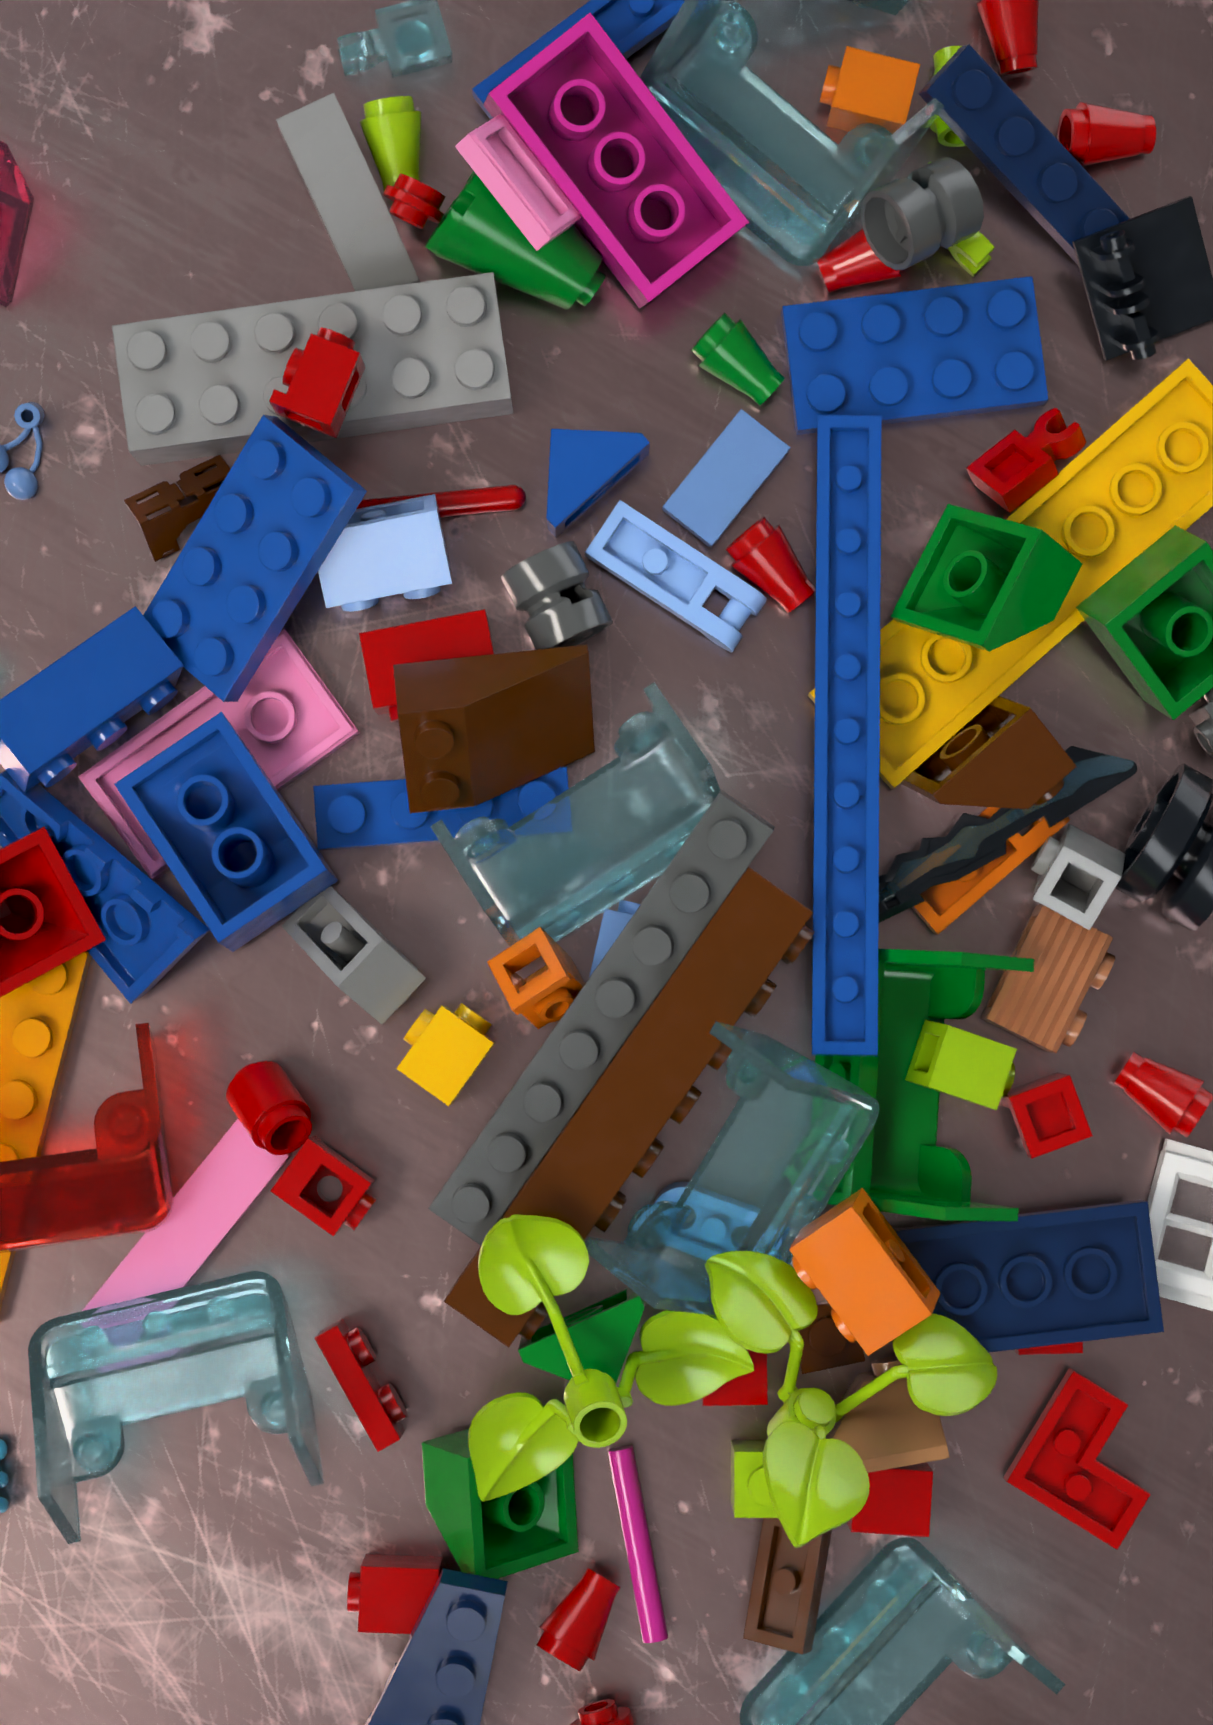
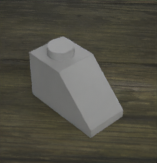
M332 886L299 907L282 925L283 929L332 982L382 1025L426 979L378 929Z

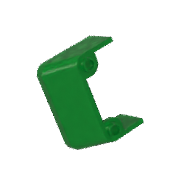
M878 948V1056H815L808 1181L813 1194L819 1201L825 1204L837 1205L863 1188L880 1212L944 1221H1018L1019 1208L970 1202L972 1175L967 1159L957 1149L936 1146L940 1092L906 1081L905 1079L925 1020L944 1024L945 1019L962 1020L970 1017L976 1012L983 998L985 970L1034 972L1035 959L968 952Z

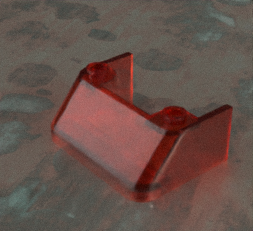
M149 1023L135 1024L143 1089L116 1093L100 1105L94 1119L96 1149L0 1162V1253L150 1232L164 1224L173 1209L174 1196L155 1041Z

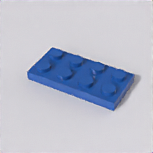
M1033 276L782 306L781 318L796 435L817 433V415H882V425L1044 406L1049 400Z
M263 415L143 616L183 663V667L223 702H238L367 490L278 417Z

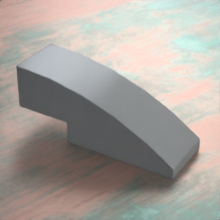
M329 94L276 119L281 135L354 290L362 291L419 283L420 280L335 94Z

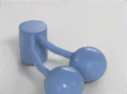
M35 402L24 403L17 407L14 414L15 421L24 430L15 440L0 445V473H2L9 464L7 451L19 445L29 435L31 429H33L36 441L34 463L29 470L23 467L12 468L6 473L4 478L7 492L19 500L32 498L38 490V481L34 473L40 464L43 445L38 426L43 422L45 414L43 408Z

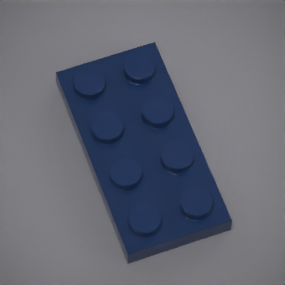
M1136 1200L1018 1214V1221H957L894 1229L941 1293L933 1313L945 1316L960 1324L988 1353L1164 1332L1148 1201Z

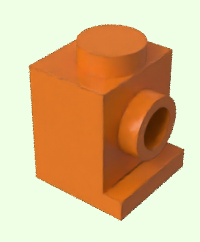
M541 927L487 961L512 1011L516 1015L521 1013L537 1029L542 1028L548 1023L560 1020L585 984L572 958ZM540 956H542L546 963L545 966L525 979L516 973Z

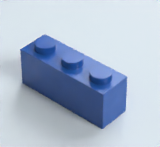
M133 607L0 699V764L24 793L40 782L46 788L53 786L75 768L77 763L73 758L93 745L97 751L105 749L125 733L128 728L124 723L142 709L147 715H151L168 704L178 693L175 686L184 666L183 663L137 607Z

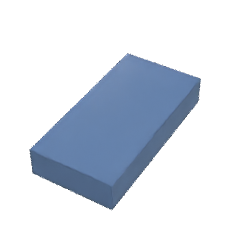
M740 409L663 505L662 511L712 549L786 457L791 447L744 410Z

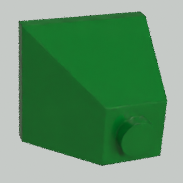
M947 504L890 617L897 622L990 652L1054 621L1083 563L1042 529Z
M469 1429L421 1442L425 1504L462 1572L499 1579L579 1552L573 1453L558 1468L530 1485L507 1495L483 1502L478 1495L475 1472L468 1447Z

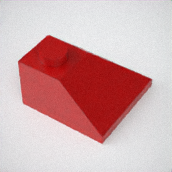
M45 827L0 848V997L106 941Z

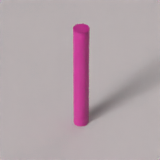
M633 1445L609 1449L608 1454L643 1643L660 1642L668 1638L634 1448Z

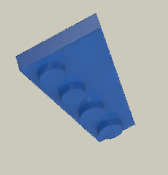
M7 771L0 773V845L3 847L42 827L46 828L106 941L87 951L130 1004L147 994L210 929L40 784L35 785L24 793Z

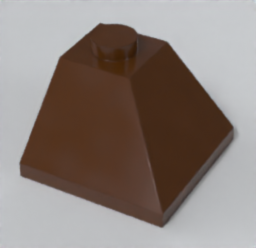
M998 696L906 777L901 784L944 805L1029 809L1033 805H1041L1056 796L1065 784L1063 778L1077 766L1030 707Z

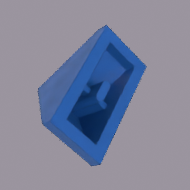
M551 429L546 519L548 530L556 538L649 455L650 442L642 433Z

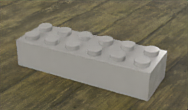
M493 272L112 325L128 450L141 466L241 452L263 415L278 417L309 443L514 414ZM320 327L331 329L352 339L356 343L353 350L360 352L365 364V370L337 438L276 415L269 402L274 389L285 394L287 393L289 387L283 385L282 380L288 360L296 347L302 350L305 349L310 334L317 335Z

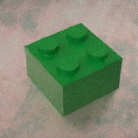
M1175 525L1076 607L1141 698L1172 720H1175L1213 688V550L1207 541Z

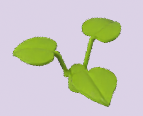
M514 1214L509 1218L501 1219L489 1230L480 1247L478 1273L483 1292L496 1308L509 1315L524 1314L543 1302L571 1371L572 1378L564 1391L565 1405L558 1399H552L543 1406L534 1395L526 1392H515L493 1399L476 1413L468 1431V1447L475 1472L477 1491L481 1501L485 1502L507 1495L551 1473L571 1456L578 1441L588 1447L600 1448L609 1446L620 1439L627 1427V1417L624 1408L630 1407L633 1403L630 1392L634 1377L641 1393L654 1403L665 1406L687 1404L711 1394L734 1378L753 1372L754 1365L748 1350L735 1343L727 1335L715 1315L692 1307L671 1308L650 1317L643 1324L639 1336L643 1351H635L628 1355L619 1387H617L613 1378L597 1369H584L582 1367L559 1306L554 1296L563 1295L574 1290L586 1275L589 1256L581 1235L571 1225L551 1217Z
M724 1252L711 1256L704 1264L709 1276L711 1302L715 1315L724 1331L735 1343L744 1349L764 1354L781 1350L787 1342L790 1346L784 1384L777 1392L778 1397L784 1404L768 1423V1438L763 1450V1466L774 1509L795 1548L802 1547L816 1537L849 1522L861 1511L868 1499L869 1477L858 1453L842 1440L826 1439V1436L834 1428L835 1423L839 1422L846 1413L901 1378H907L909 1395L917 1407L923 1411L941 1416H953L968 1412L979 1405L995 1387L997 1367L993 1364V1359L987 1350L960 1324L945 1316L932 1313L931 1316L893 1340L895 1355L902 1365L890 1368L840 1403L834 1404L830 1395L822 1389H798L796 1382L804 1347V1340L798 1331L810 1326L818 1315V1306L812 1290L803 1283L792 1266L778 1258L760 1252Z

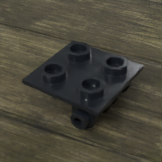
M1192 196L1185 197L1072 241L1105 361L1130 352L1133 360L1151 357L1157 352L1155 347L1157 341L1213 320V277Z

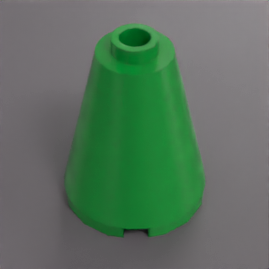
M474 171L458 197L454 199L444 214L441 222L437 225L425 248L435 254L434 256L478 274L493 272L495 281L566 310L575 301L585 307L606 277L604 273L598 270L603 257L574 224L536 251Z

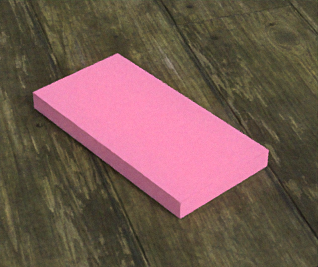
M285 629L279 633L238 702H223L204 686L78 776L152 880L158 879L168 872L170 868L114 785L116 782L220 712L226 716L278 792L360 734L359 730Z

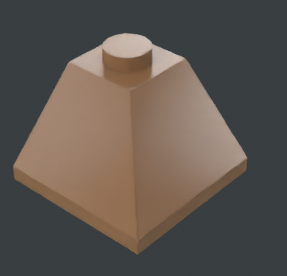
M890 1356L872 1361V1371L857 1374L838 1403L890 1368L902 1365L898 1358ZM907 1378L894 1381L846 1413L839 1422L835 1423L834 1428L826 1436V1439H839L849 1444L862 1459L867 1473L949 1458L940 1416L923 1411L914 1404L908 1392Z

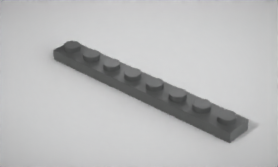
M723 790L719 791L428 1208L430 1211L479 1245L482 1244L489 1230L503 1215L772 834L775 826Z

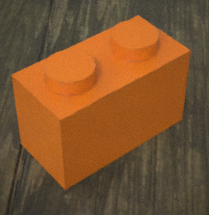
M863 1188L803 1227L789 1248L793 1254V1267L800 1279L810 1289H819L833 1308L831 1316L837 1329L849 1342L854 1343L857 1341L867 1356L931 1316L941 1294Z

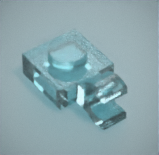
M412 0L376 9L375 20L377 29L350 33L337 38L338 53L345 76L368 71L386 60L392 78L452 63V51L437 0Z

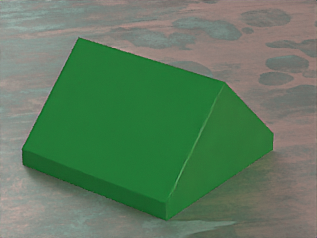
M638 1283L563 1317L582 1367L584 1369H597L611 1376L615 1383H617L645 1309L643 1293ZM551 1322L539 1327L529 1341L521 1337L518 1352L523 1363L567 1380L572 1378L571 1371Z

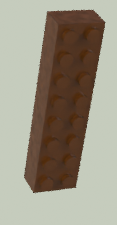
M748 867L499 1221L503 1218H509L514 1214L551 1217L571 1225L578 1231L583 1240H585L594 1226L605 1232L627 1201L625 1199L626 1195L619 1190L631 1172L643 1178L663 1150V1143L656 1137L666 1122L671 1118L680 1125L699 1099L702 1092L694 1087L693 1084L707 1064L718 1071L738 1043L739 1038L730 1031L743 1012L751 1017H755L777 987L768 977L778 962L782 960L786 964L793 963L811 939L815 931L805 924L813 914V911ZM479 1248L450 1289L444 1302L508 1348L518 1334L529 1341L548 1314L543 1302L521 1315H509L496 1308L488 1300L480 1283L478 1273Z

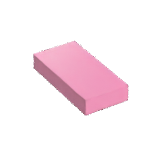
M501 113L468 133L455 146L536 251L565 232L581 218L579 212Z

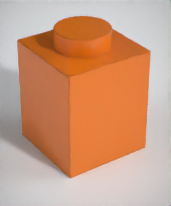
M846 46L841 67L828 65L819 101L820 103L831 105L827 126L899 144L906 124L920 64Z

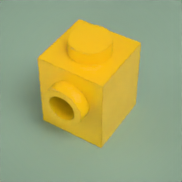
M460 1003L455 1012L447 1006L441 1005L435 1015L425 1008L403 1038L412 1047L396 1069L447 1106H450L496 1044L493 1039L486 1035L492 1024L463 1003Z

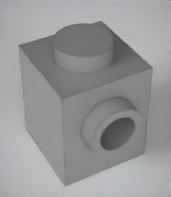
M1068 824L1059 841L1050 836L1046 839L1030 870L1039 874L1032 899L1090 930L1122 877L1125 853Z

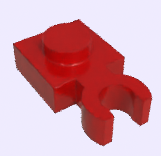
M1053 408L1038 418L1034 431L1027 437L1013 430L966 467L973 485L1011 513L1059 475L1054 463L1055 460L1066 459L1077 454L1085 446L1086 439L1078 423L1074 422L1067 427L1060 410Z

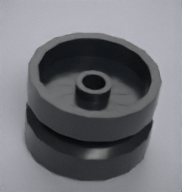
M1182 764L1167 778L1134 827L1123 851L1125 853L1122 877L1115 889L1142 902L1154 897L1165 886L1161 898L1162 915L1191 931L1196 930L1213 912V806L1210 808L1213 800V779L1186 764Z

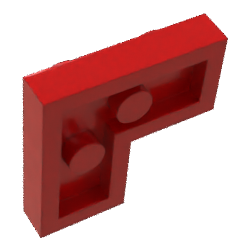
M1069 1368L1003 1478L1006 1482L1118 1550L1151 1495L1142 1487L1096 1460L1128 1404Z

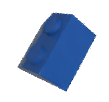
M222 712L114 784L218 943L232 952L339 881L301 823Z

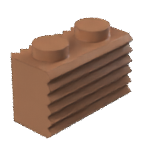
M1042 904L1036 905L1010 956L1035 959L1034 972L1003 971L980 1019L1048 1053H1057L1061 1043L1071 1047L1079 1036L1087 1018V1013L1080 1010L1079 1007L1089 986L1099 990L1114 964L1115 955L1107 952L1113 937L1093 927L1088 930Z

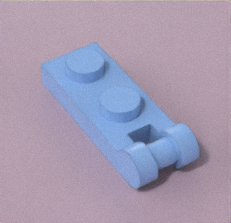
M619 500L585 551V557L729 652H733L743 638L739 631L750 614L757 616L767 601V598L757 589L621 500ZM714 589L729 599L719 617L703 608V605Z

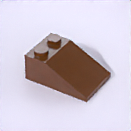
M587 644L393 665L410 813L474 807L595 752Z

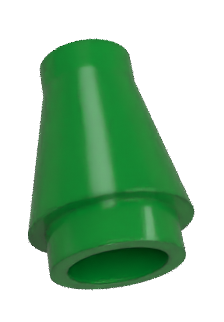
M725 312L690 350L701 360L698 364L700 368L749 396L759 406L771 396L785 379L773 366L743 321L739 319L735 323Z

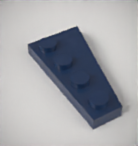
M443 1568L410 1633L409 1641L398 1663H395L385 1683L384 1691L365 1725H480L508 1581Z

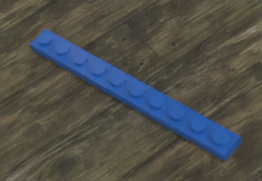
M817 415L813 931L815 932L813 934L812 1056H878L882 415Z

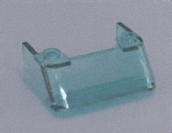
M685 0L642 72L640 79L749 221L745 226L787 262L797 266L812 265L830 251L859 218L863 198L870 191L889 183L894 178L939 115L944 105L934 98L893 134L877 124H860L848 132L838 145L745 66L754 53L758 42L756 24L745 8L735 0Z
M655 682L643 689L652 713L648 711L638 713L620 727L618 731L620 737L614 745V752L617 758L509 827L504 819L489 820L485 816L478 817L461 827L456 833L455 838L442 819L430 826L480 906L509 947L539 927L557 942L604 912V909L610 908L661 875L719 793L720 787L711 764Z
M717 1021L709 1033L732 1049L726 1064V1083L728 1088L740 1096L716 1139L678 1202L660 1201L653 1205L649 1204L642 1207L631 1219L628 1226V1235L624 1242L587 1237L585 1241L590 1256L654 1309L715 1315L711 1302L709 1276L704 1264L711 1256L730 1251H754L771 1255L790 1265L793 1256L789 1250L791 1244L803 1227L820 1216L873 1129L879 1114L878 1101L857 1085L768 1035Z
M250 1271L68 1314L45 1322L32 1335L28 1346L38 1499L68 1544L81 1542L77 1483L102 1477L117 1466L122 1458L125 1447L124 1425L241 1397H246L247 1411L258 1429L269 1434L287 1433L288 1439L311 1487L324 1484L312 1394L287 1300L278 1281L273 1276L260 1271Z
M903 1537L895 1539L884 1546L820 1615L816 1623L812 1652L801 1655L787 1651L749 1692L740 1710V1725H894L952 1661L970 1677L988 1679L1003 1671L1014 1659L1055 1694H1058L1066 1684L1007 1622L936 1555L918 1540Z

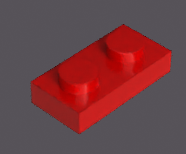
M343 1318L321 1330L314 1339L377 1452L399 1441L405 1431L400 1421L407 1418L408 1414L394 1387L390 1383L381 1387L369 1364L376 1361V1356L363 1331L359 1327L349 1330Z

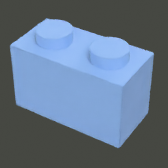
M435 494L355 510L318 570L326 608L341 605L343 611H360L375 606L379 602L378 598L403 593L406 599H421L439 593L443 585L452 584L450 563Z

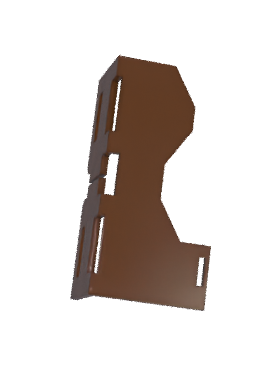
M217 455L180 473L179 478L181 480L177 481L178 486L176 483L169 484L168 481H163L124 500L140 524L155 562L179 551L180 547L176 539L188 524L202 518L220 486L209 492H205L204 489L224 480L230 471V467L221 455ZM214 465L217 466V467H215V468H213V469H211V470H209V471H207V472H205V473H203V474H201V475H199V476H197V477H196V475H195V474H197V473H199V472H201V471H203V470H205V469H207V468H210V467H212V466H214ZM157 492H158V494H159V495H157V496H155V497H153V498H150V499H148V500H146V501H144V502H142V503H140V504L137 503L138 501H140V500H142V499H145V498H147V497H149V496H151V495H153V494H155V493H157ZM196 495L198 500L183 507L180 506L178 501L185 499V496ZM168 506L171 508V510L150 520L147 518V516Z

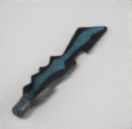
M1070 746L1065 752L1077 767L1063 778L1065 781L1063 788L1049 801L1041 805H1033L1029 809L1000 808L989 819L963 813L946 837L922 838L918 850L896 855L886 874L879 876V923L924 902L920 894L930 887L956 881L1006 854V840L1043 816L1048 827H1052L1133 776L1137 772L1136 763L1131 760Z

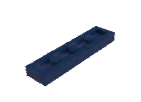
M970 44L960 47L918 93L1077 265L1078 262L1072 241L1130 219Z

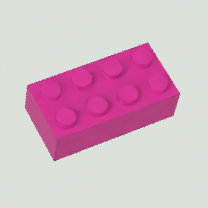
M588 13L488 93L483 106L493 118L500 113L506 118L579 212L581 218L574 224L601 254L603 262L639 309L653 300L749 223L591 13Z

